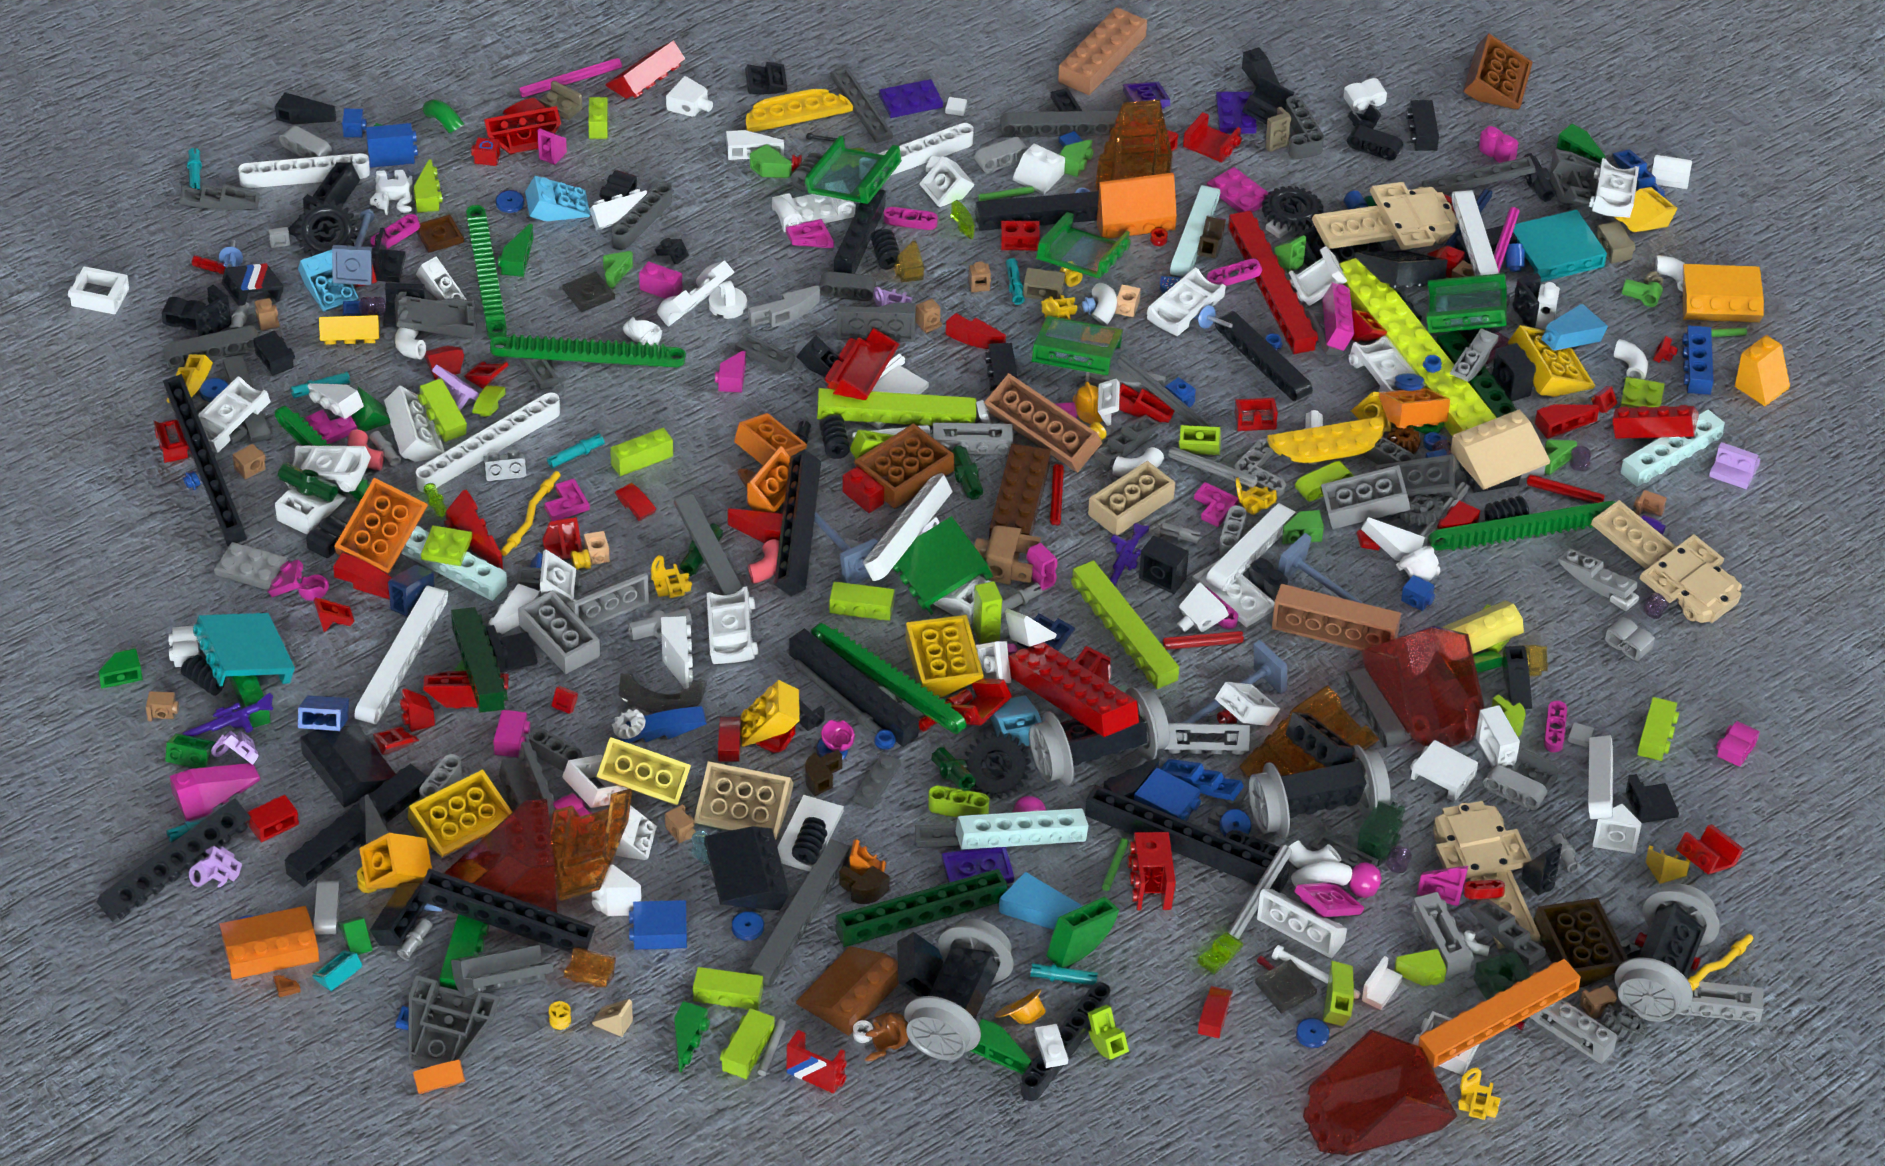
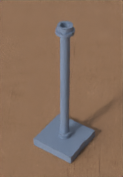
M365 209L360 213L362 222L354 247L333 245V283L372 285V247H362L368 225L374 220L372 210Z
M815 511L814 522L843 551L840 553L842 582L858 584L871 578L863 561L878 541L874 538L851 548Z
M1303 534L1281 555L1277 570L1282 572L1287 579L1297 569H1301L1342 599L1362 603L1305 563L1312 538L1308 534Z
M1261 640L1253 644L1254 670L1256 672L1240 683L1254 684L1259 679L1264 678L1274 689L1282 694L1287 691V664ZM1215 699L1181 723H1196L1220 707L1221 704ZM1176 730V732H1185L1184 730Z

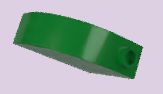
M1104 896L1058 917L1046 957L1057 967L1061 968L1080 961L1096 949L1105 939L1116 921L1119 909Z

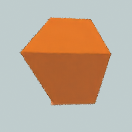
M855 839L850 854V869L861 876L871 866L884 872L886 862L884 860L880 862L876 859V854L871 855L867 851V847H861L859 845L860 841Z

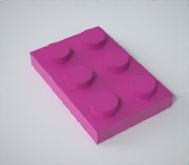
M1235 167L1207 182V186L1220 189L1219 198L1239 213L1250 210L1253 213L1260 209L1264 197L1268 195L1266 190Z
M1335 883L1298 884L1294 891L1300 896L1302 902L1312 906L1315 909V913L1323 918L1361 915L1365 908Z

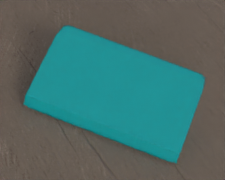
M343 950L316 971L312 977L326 989L332 991L362 968V963L357 953Z

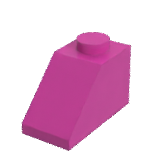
M539 129V159L555 165L567 153L566 138Z
M741 351L720 363L719 371L715 372V383H718V391L742 393L746 367V351Z

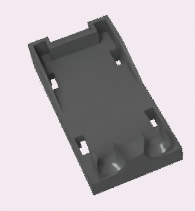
M407 292L396 294L394 300L396 327L472 339L476 329L473 312L474 301L457 298L434 301L406 296Z
M896 302L880 307H848L846 304H839L837 310V340H849L850 338L857 340L858 337L866 340L872 329L875 328L894 341L915 342L916 303Z

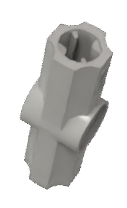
M688 608L666 614L663 611H655L647 619L628 623L631 640H637L652 635L662 638L661 617L686 616V625H692L690 611Z

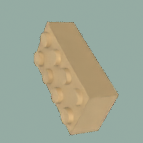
M1146 461L1089 498L1088 515L1113 535L1118 536L1133 526L1134 523H1138L1173 500L1175 482L1149 461Z

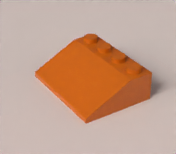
M1174 173L1100 182L1097 227L1101 237L1107 239L1118 238L1126 231L1130 232L1129 236L1148 234L1155 228H1162L1166 231L1175 230L1176 199Z
M373 478L334 546L336 554L341 555V553L354 556L389 574L428 504Z
M306 906L219 923L232 980L319 962L318 945Z

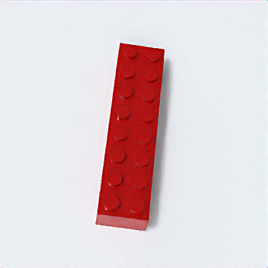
M1042 642L1026 649H1020L1008 656L1012 679L1101 736L1106 737L1139 723L1137 700L1046 643Z

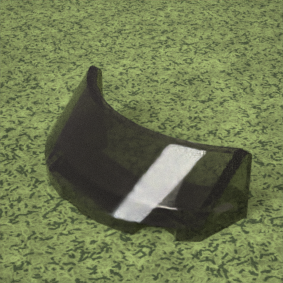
M620 673L619 696L633 710L637 709L644 716L679 708L697 707L703 700L707 680H692V685L687 689H682L681 693L663 694L644 688L633 679V674Z

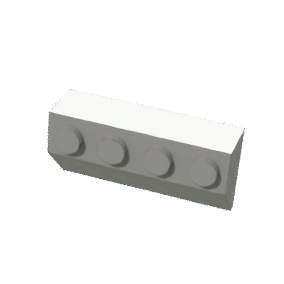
M647 573L634 574L565 602V604L588 628L648 604Z

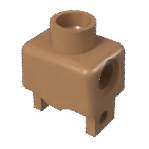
M998 525L993 527L989 540L977 538L974 547L986 561L993 574L989 581L1011 585L1012 580L1031 583L1033 565L1020 563L1018 558L1020 553L1027 554L1029 546L1041 543V538L1021 534L1022 528Z

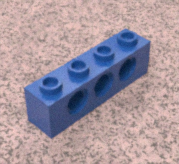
M1688 325L1687 332L1683 333L1682 345H1685L1683 347V358H1686L1683 363V371H1686L1684 374V385H1687V393L1711 395L1714 381L1711 327Z

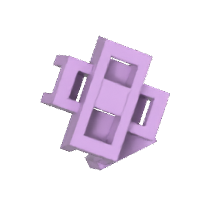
M878 286L874 288V301L878 307L896 303L894 300L899 301V303H911L912 297H908L907 292L901 295L896 293V289L889 292L880 289Z
M232 731L222 735L211 749V754L214 757H220L231 748L252 765L259 756L253 739L242 731L237 735ZM225 744L221 751L216 752L219 746Z
M212 846L206 849L209 857L196 863L189 871V878L194 886H202L214 878L219 881L217 886L221 887L227 882L228 878L234 882L239 876L242 863L234 859L235 855L227 849ZM196 870H198L201 875V880L199 882L196 881L194 877V872Z

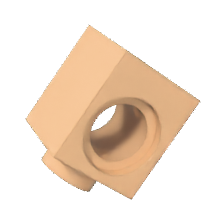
M1122 284L1117 296L1115 314L1134 317L1140 302L1141 288Z
M604 531L584 534L585 549H588L591 565L610 562L609 546Z

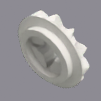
M628 709L626 713L621 712V716L615 717V723L612 724L615 735L622 739L635 737L643 730L645 717L637 709L634 711ZM630 721L631 727H629V725H627L625 722Z

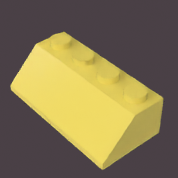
M1505 600L1431 631V634L1446 660L1450 662L1465 658L1524 633L1523 618L1514 603Z
M610 737L596 778L678 805L691 765Z

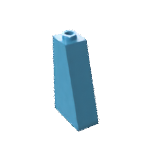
M1580 304L1550 322L1541 340L1554 351L1601 342L1608 325L1584 304Z
M1027 872L999 899V912L1001 914L1052 930L1055 929L1058 917L1082 907L1079 903Z

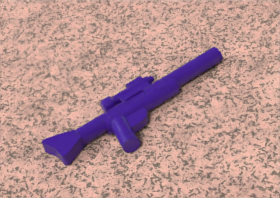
M1134 523L1133 536L1128 540H1124L1115 534L1112 536L1111 542L1116 544L1115 552L1119 554L1113 565L1114 571L1109 579L1114 586L1125 566L1128 567L1129 571L1132 568H1136L1138 564L1136 560L1141 555V550L1136 549L1134 554L1133 551L1139 539L1149 531V526Z
M268 693L257 703L242 709L238 702L228 708L221 707L216 709L213 717H217V719L184 731L183 735L194 737L209 730H212V732L229 725L235 729L243 727L245 732L249 733L253 730L248 719L250 714L259 710L272 711L273 695Z

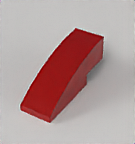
M955 313L946 320V335L959 342L983 349H989V344L1006 343V334L978 318L969 321Z
M1123 383L1120 386L1119 410L1139 418L1147 415L1157 422L1169 423L1175 410L1160 398L1143 388L1140 392H1137Z
M341 553L333 566L334 578L353 583V588L390 600L388 581L392 578L391 576L359 558Z
M720 717L718 737V761L739 762L740 717Z
M1211 986L1200 1017L1198 1034L1220 1039L1233 990Z

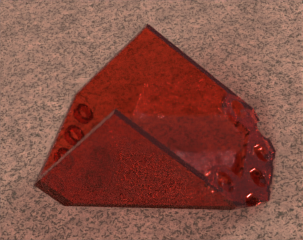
M1432 626L1361 650L1366 671L1412 739L1424 746H1430L1436 740L1450 748L1474 738L1480 710L1485 709L1468 634Z
M547 799L524 801L464 853L444 874L557 913L555 864Z
M1372 1029L1309 1085L1308 1107L1304 1108L1303 1118L1308 1124L1314 1140L1317 1142L1319 1151L1344 1156L1443 1130L1457 1117L1422 1047Z

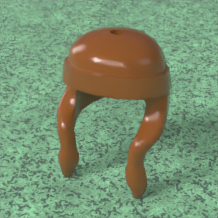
M889 1012L876 1016L873 1019L872 1023L875 1029L868 1031L865 1036L872 1037L873 1044L878 1052L871 1053L864 1060L874 1061L878 1057L885 1056L888 1048L895 1050L908 1042L909 1038L906 1031L908 1022L902 1014Z

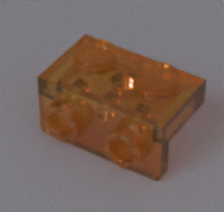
M575 947L572 951L571 962L564 971V978L571 979L573 982L589 983L594 987H607L614 977L616 957Z

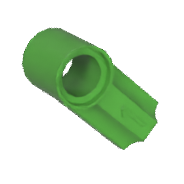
M1626 279L1622 294L1640 299L1645 306L1655 307L1662 295L1663 287L1657 282L1644 284Z

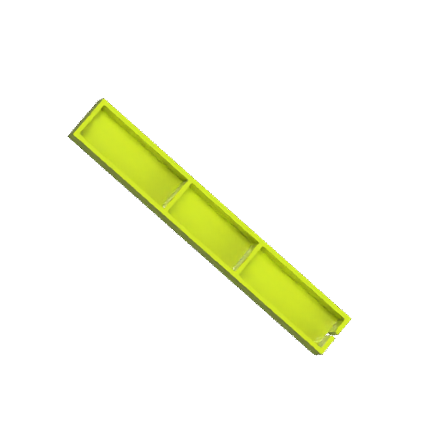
M1356 258L1339 263L1347 279V282L1342 285L1350 288L1352 309L1369 312L1387 331L1385 336L1388 337L1414 372L1423 377L1424 388L1431 389L1450 399L1448 421L1444 422V427L1452 437L1454 434L1496 419L1495 415L1467 381L1450 374L1454 364L1394 288L1389 287L1387 283L1381 282ZM1429 355L1438 356L1442 363L1441 370L1435 373L1428 372L1423 367L1425 358Z

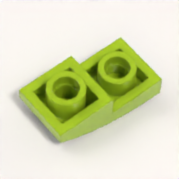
M487 385L479 394L472 412L480 414L482 417L491 416L498 409V401L506 394L505 387Z

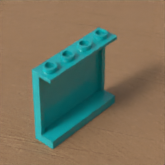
M1577 209L1515 224L1513 233L1518 238L1517 244H1523L1525 257L1534 269L1533 274L1538 273L1541 277V282L1605 267L1607 252Z
M269 613L198 616L197 622L193 626V633L199 641L200 649L203 650L206 661L212 669L213 677L216 678L219 686H223L226 676L278 674L282 684H290L295 667Z

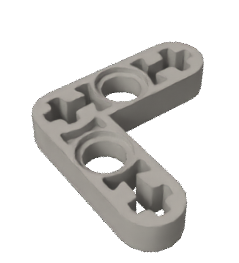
M1267 438L1258 440L1235 464V469L1264 478V481L1257 480L1256 487L1261 489L1268 487L1269 492L1276 490L1277 497H1281L1285 494V481L1260 468L1274 453L1267 442ZM1251 457H1256V458H1258L1259 460H1258V461H1252V460H1250L1249 458H1251Z

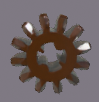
M1414 427L1391 428L1387 436L1389 441L1412 454H1416L1420 447L1419 432L1414 431Z

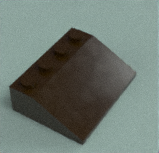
M1598 898L1538 906L1533 921L1540 934L1542 945L1551 963L1565 959L1581 977L1579 988L1616 973L1620 964L1628 960Z

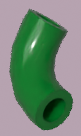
M431 99L423 105L424 114L429 118H436L448 134L464 124L458 114L441 100Z

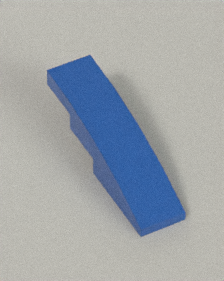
M1630 149L1613 153V158L1620 169L1639 167L1636 191L1652 187L1665 197V191L1656 184V177L1647 170V163Z
M702 706L679 708L644 716L645 726L643 730L635 737L629 739L620 738V741L631 743L643 738L645 742H649L664 735L669 740L706 725L704 709ZM630 721L625 722L627 725H629V727H631Z
M1168 759L1161 767V770L1199 788L1200 793L1212 797L1234 801L1244 788L1241 780L1224 778L1222 772L1205 770L1202 763Z

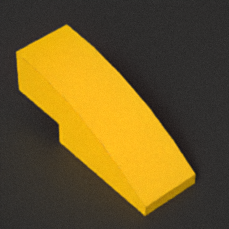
M189 354L185 367H179L176 376L182 374L191 398L204 383L213 364L206 355Z

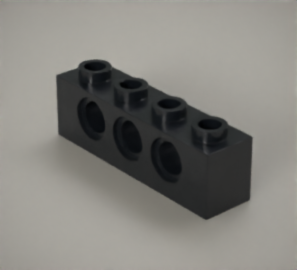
M1292 712L1285 735L1292 740L1294 745L1300 746L1304 753L1313 756L1316 762L1326 767L1351 762L1355 750L1353 746L1310 713Z

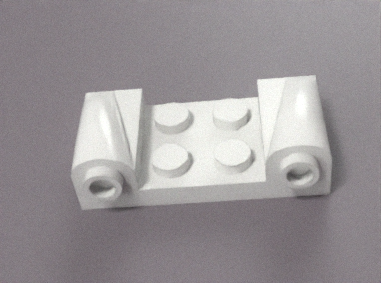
M1602 158L1600 168L1596 167L1594 178L1597 179L1596 182L1598 184L1596 195L1591 196L1589 203L1592 211L1607 216L1630 218L1634 205L1639 167L1618 169L1612 166L1607 159Z
M844 182L826 185L825 190L850 195ZM790 193L772 197V210L778 214L783 232H786V227L822 219L825 224L852 218L856 210L854 201L816 194L792 198Z
M726 261L714 263L706 267L696 279V284L699 288L693 289L689 294L685 290L678 296L664 299L657 309V314L669 327L706 299L714 290L719 289L720 283L731 276L734 271Z
M1195 267L1148 307L1146 313L1147 320L1159 328L1178 336L1189 327L1190 320L1199 314L1205 306H1214L1224 297L1226 285H1217L1209 282L1203 277L1199 269Z
M1387 336L1381 337L1370 345H1360L1357 342H1354L1349 355L1350 364L1355 368L1365 366L1379 383V392L1403 390L1395 386V376L1403 373L1416 374Z
M238 376L198 414L212 451L218 453L231 441L229 435L252 412L258 415L270 403L267 391L253 389Z
M296 446L292 465L302 470H313L324 480H336L338 486L343 491L349 492L356 490L361 482L371 456L365 446ZM286 483L287 486L289 487V489L297 488V487H295V486H292V485Z
M747 586L731 595L707 593L709 644L713 664L737 663L755 659V655L758 654L757 642L752 641L750 621L752 609H755L754 597H750Z

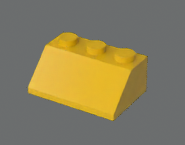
M380 316L319 317L320 341H324L325 345H334L336 341L344 340V344H356V340H364V343H376L375 339H380Z

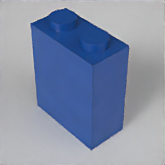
M411 123L366 127L370 168L415 164L414 156H418L417 145H413V142H417L416 130L412 131Z
M307 695L298 707V728L340 731L349 718V698Z
M1159 768L1153 771L1134 795L1135 801L1184 821H1188L1193 810L1196 811L1201 804L1199 788Z
M686 900L633 902V911H629V924H634V928H629V940L634 941V950L687 948Z

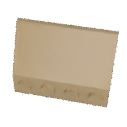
M1520 409L1453 435L1451 453L1454 454L1455 458L1483 490L1550 464V459L1529 419Z
M708 761L694 823L728 831L751 826L772 828L775 840H777L790 802L794 783L790 777Z

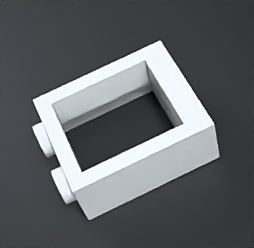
M84 266L81 272L77 274L75 283L68 291L71 306L116 314L129 291L128 275ZM87 283L112 288L108 296L83 291Z
M1225 682L1215 697L1222 706L1245 724L1270 726L1280 710L1278 706L1252 684Z
M1500 705L1480 710L1475 737L1492 768L1495 765H1501L1511 770L1517 761L1520 741Z
M602 755L568 760L562 776L590 808L624 802L629 790L628 788L597 778L606 787L598 789L588 779L597 776Z
M1432 1011L1429 1019H1424L1421 1026L1422 1032L1420 1035L1416 1034L1412 1044L1415 1047L1414 1057L1427 1061L1418 1050L1419 1037L1425 1031H1431L1442 1022L1449 1021L1452 1018ZM1480 1044L1439 1066L1464 1075Z

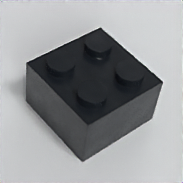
M1517 343L1497 348L1492 371L1497 384L1503 388L1509 400L1515 401L1531 396L1534 374L1536 372L1535 364L1529 360L1525 351Z
M1152 536L1141 550L1139 579L1175 594L1186 580L1189 551L1156 536Z

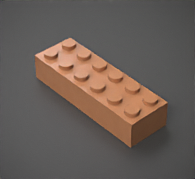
M1116 7L1059 65L1058 82L1090 95L1146 37L1147 20Z
M1009 373L984 402L990 414L1005 424H1012L1015 431L1040 448L1050 449V455L1077 473L1102 444L1097 432Z
M1281 584L1275 599L1272 629L1392 658L1398 639L1401 613Z

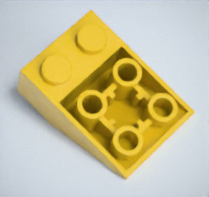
M1648 187L1635 192L1630 218H1614L1626 224L1627 228L1632 232L1647 231L1668 227L1678 208L1652 187Z
M777 680L772 686L767 688L765 693L756 698L752 705L743 710L740 717L743 747L787 733L800 721L799 689Z

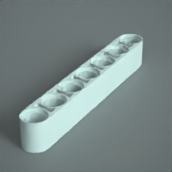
M1201 185L1172 260L1170 275L1185 277L1193 270L1198 257L1197 251L1200 236L1203 235L1206 216H1213L1219 201L1220 189Z

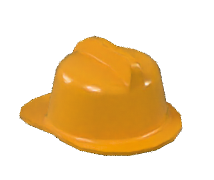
M1086 382L1085 386L1078 389L1073 397V402H1075L1077 415L1083 422L1089 424L1093 422L1101 423L1103 419L1098 413L1099 388L1090 385L1089 382Z
M1036 989L1024 998L1003 1007L994 1016L1000 1018L1009 1015L1021 1024H1030L1036 1021L1046 1012L1038 996L1041 993V989Z

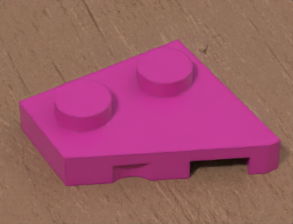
M1465 865L1423 872L1416 895L1423 896L1438 892L1440 898L1445 900L1447 904L1459 906L1469 866Z

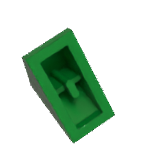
M358 916L338 922L350 952L360 955L373 951L363 917Z

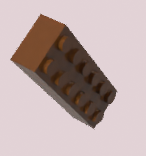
M1011 443L989 528V539L993 527L998 525L1022 528L1021 534L1033 535L1050 467V449Z

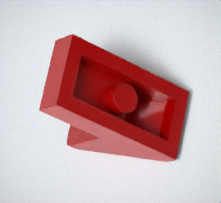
M317 597L314 598V604L324 632L327 631L333 622L346 626H351L355 620L349 606Z

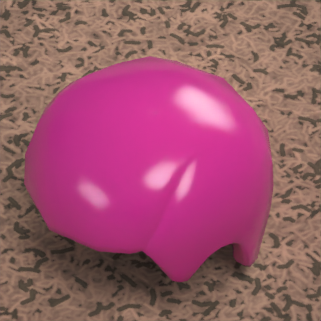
M322 575L302 577L298 592L301 598L307 601H314L315 597L323 598L329 590V583Z
M829 720L822 727V740L828 749L832 751H846L853 745L855 739L853 727L844 720Z
M1024 796L1015 803L1012 813L1046 811V808L1039 798Z
M1367 862L1355 865L1352 869V877L1348 883L1351 892L1357 897L1362 898L1375 895L1381 885L1382 877L1380 870Z

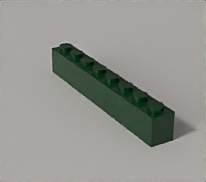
M476 607L451 610L452 630L479 713L505 710L504 701H508L506 688L504 689L503 678H500V669L497 667L496 657L493 656V648L490 646L489 636L486 635L482 615L477 613Z

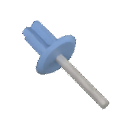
M232 240L231 247H225L219 253V260L226 267L239 266L243 261L242 252L235 248V240Z
M1211 305L1205 306L1194 317L1203 329L1209 328L1214 322L1230 328L1233 326L1229 322L1216 318L1215 308Z

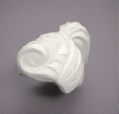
M632 317L623 326L624 333L636 343L641 342L642 345H645L648 342L652 346L654 343L658 345L661 339V328L646 320L636 321Z

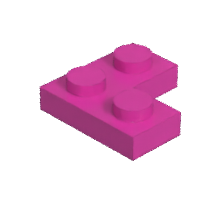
M323 409L305 417L308 425L312 426L313 431L316 430L318 435L322 436V440L326 439L327 444L349 436L352 430H358L351 416L346 419L340 417L330 421Z
M574 478L555 484L560 498L544 503L545 510L551 521L590 510V504Z
M1206 482L1194 494L1195 500L1208 506L1201 514V520L1216 527H1219L1226 519L1229 508L1239 504L1238 497Z

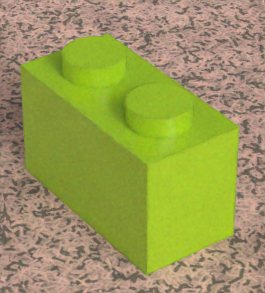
M589 97V139H608V97Z
M1181 425L1179 447L1181 450L1192 454L1220 455L1221 429L1220 427Z

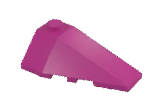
M251 763L189 769L170 776L172 794L186 821L207 816L220 803L224 805L229 801L228 798L236 793H242L260 781V777Z

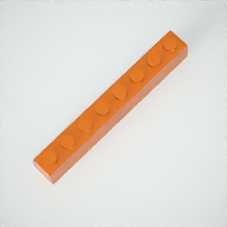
M1565 959L1554 962L1541 972L1533 973L1528 979L1516 982L1511 988L1496 993L1489 1000L1481 1001L1474 1008L1462 1011L1457 1017L1442 1022L1435 1029L1425 1031L1419 1037L1418 1050L1429 1064L1435 1068L1578 991L1581 977Z

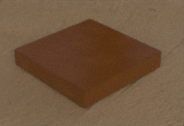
M451 215L421 222L420 228L416 231L428 253L464 243V237Z

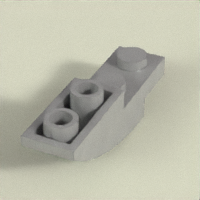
M819 285L782 294V300L748 308V322L750 326L754 327L770 323L771 327H776L801 317L820 302Z
M1481 328L1470 346L1465 348L1450 374L1467 382L1472 380L1488 360L1489 354L1497 343L1499 336Z
M1110 369L1108 376L1086 372L1085 383L1089 382V384L1099 386L1100 383L1117 378L1120 386L1123 383L1137 392H1140L1143 388L1155 395L1128 372ZM1148 373L1165 387L1166 377Z
M1570 548L1558 558V562L1573 577L1607 598L1615 594L1625 599L1637 589L1636 581L1605 569L1603 561Z

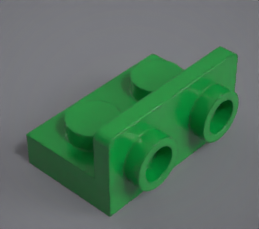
M176 733L167 741L165 761L192 768H206L208 756L211 754V749L216 742Z

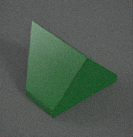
M358 386L357 391L364 407L351 415L358 430L365 432L390 424V418L386 411L387 408Z

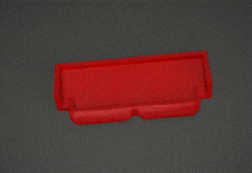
M875 328L872 329L866 340L860 337L857 340L850 338L838 356L840 360L834 362L824 379L829 384L827 388L835 389L833 392L835 395L866 400L900 344Z

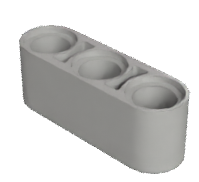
M291 126L279 136V142L284 148L303 158L323 157L332 154V148L326 141L298 126Z
M1013 137L978 150L974 160L984 172L989 173L1020 162L1024 152L1029 148L1019 137Z
M1232 506L1228 510L1220 536L1218 552L1220 558L1242 538L1245 528L1246 510L1241 506Z
M449 754L439 762L419 789L420 800L461 779L462 770L459 756Z
M1501 765L1493 766L1483 781V785L1488 791L1530 810L1538 809L1548 793L1543 784Z
M317 881L314 915L315 935L338 933L340 881Z

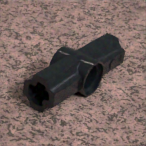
M1532 153L1525 154L1524 157L1530 156L1535 166V173L1526 175L1528 186L1534 187L1539 198L1544 202L1550 201L1555 197L1556 191L1550 182L1547 168H1542L1536 156H1533Z

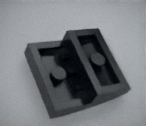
M766 62L765 67L747 64L745 73L749 94H777L787 91L784 64Z

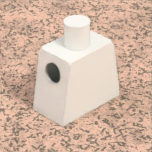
M686 76L666 95L667 110L694 117L701 109L710 112L713 107V102L708 100L707 89Z
M1547 282L1545 285L1542 284L1540 286L1538 296L1539 309L1535 328L1546 330L1547 325L1555 319L1560 288L1556 287L1552 282ZM1543 307L1550 308L1548 314L1543 313Z
M1199 582L1180 604L1179 608L1184 618L1177 625L1184 633L1193 625L1200 632H1204L1226 618L1229 613L1225 606Z

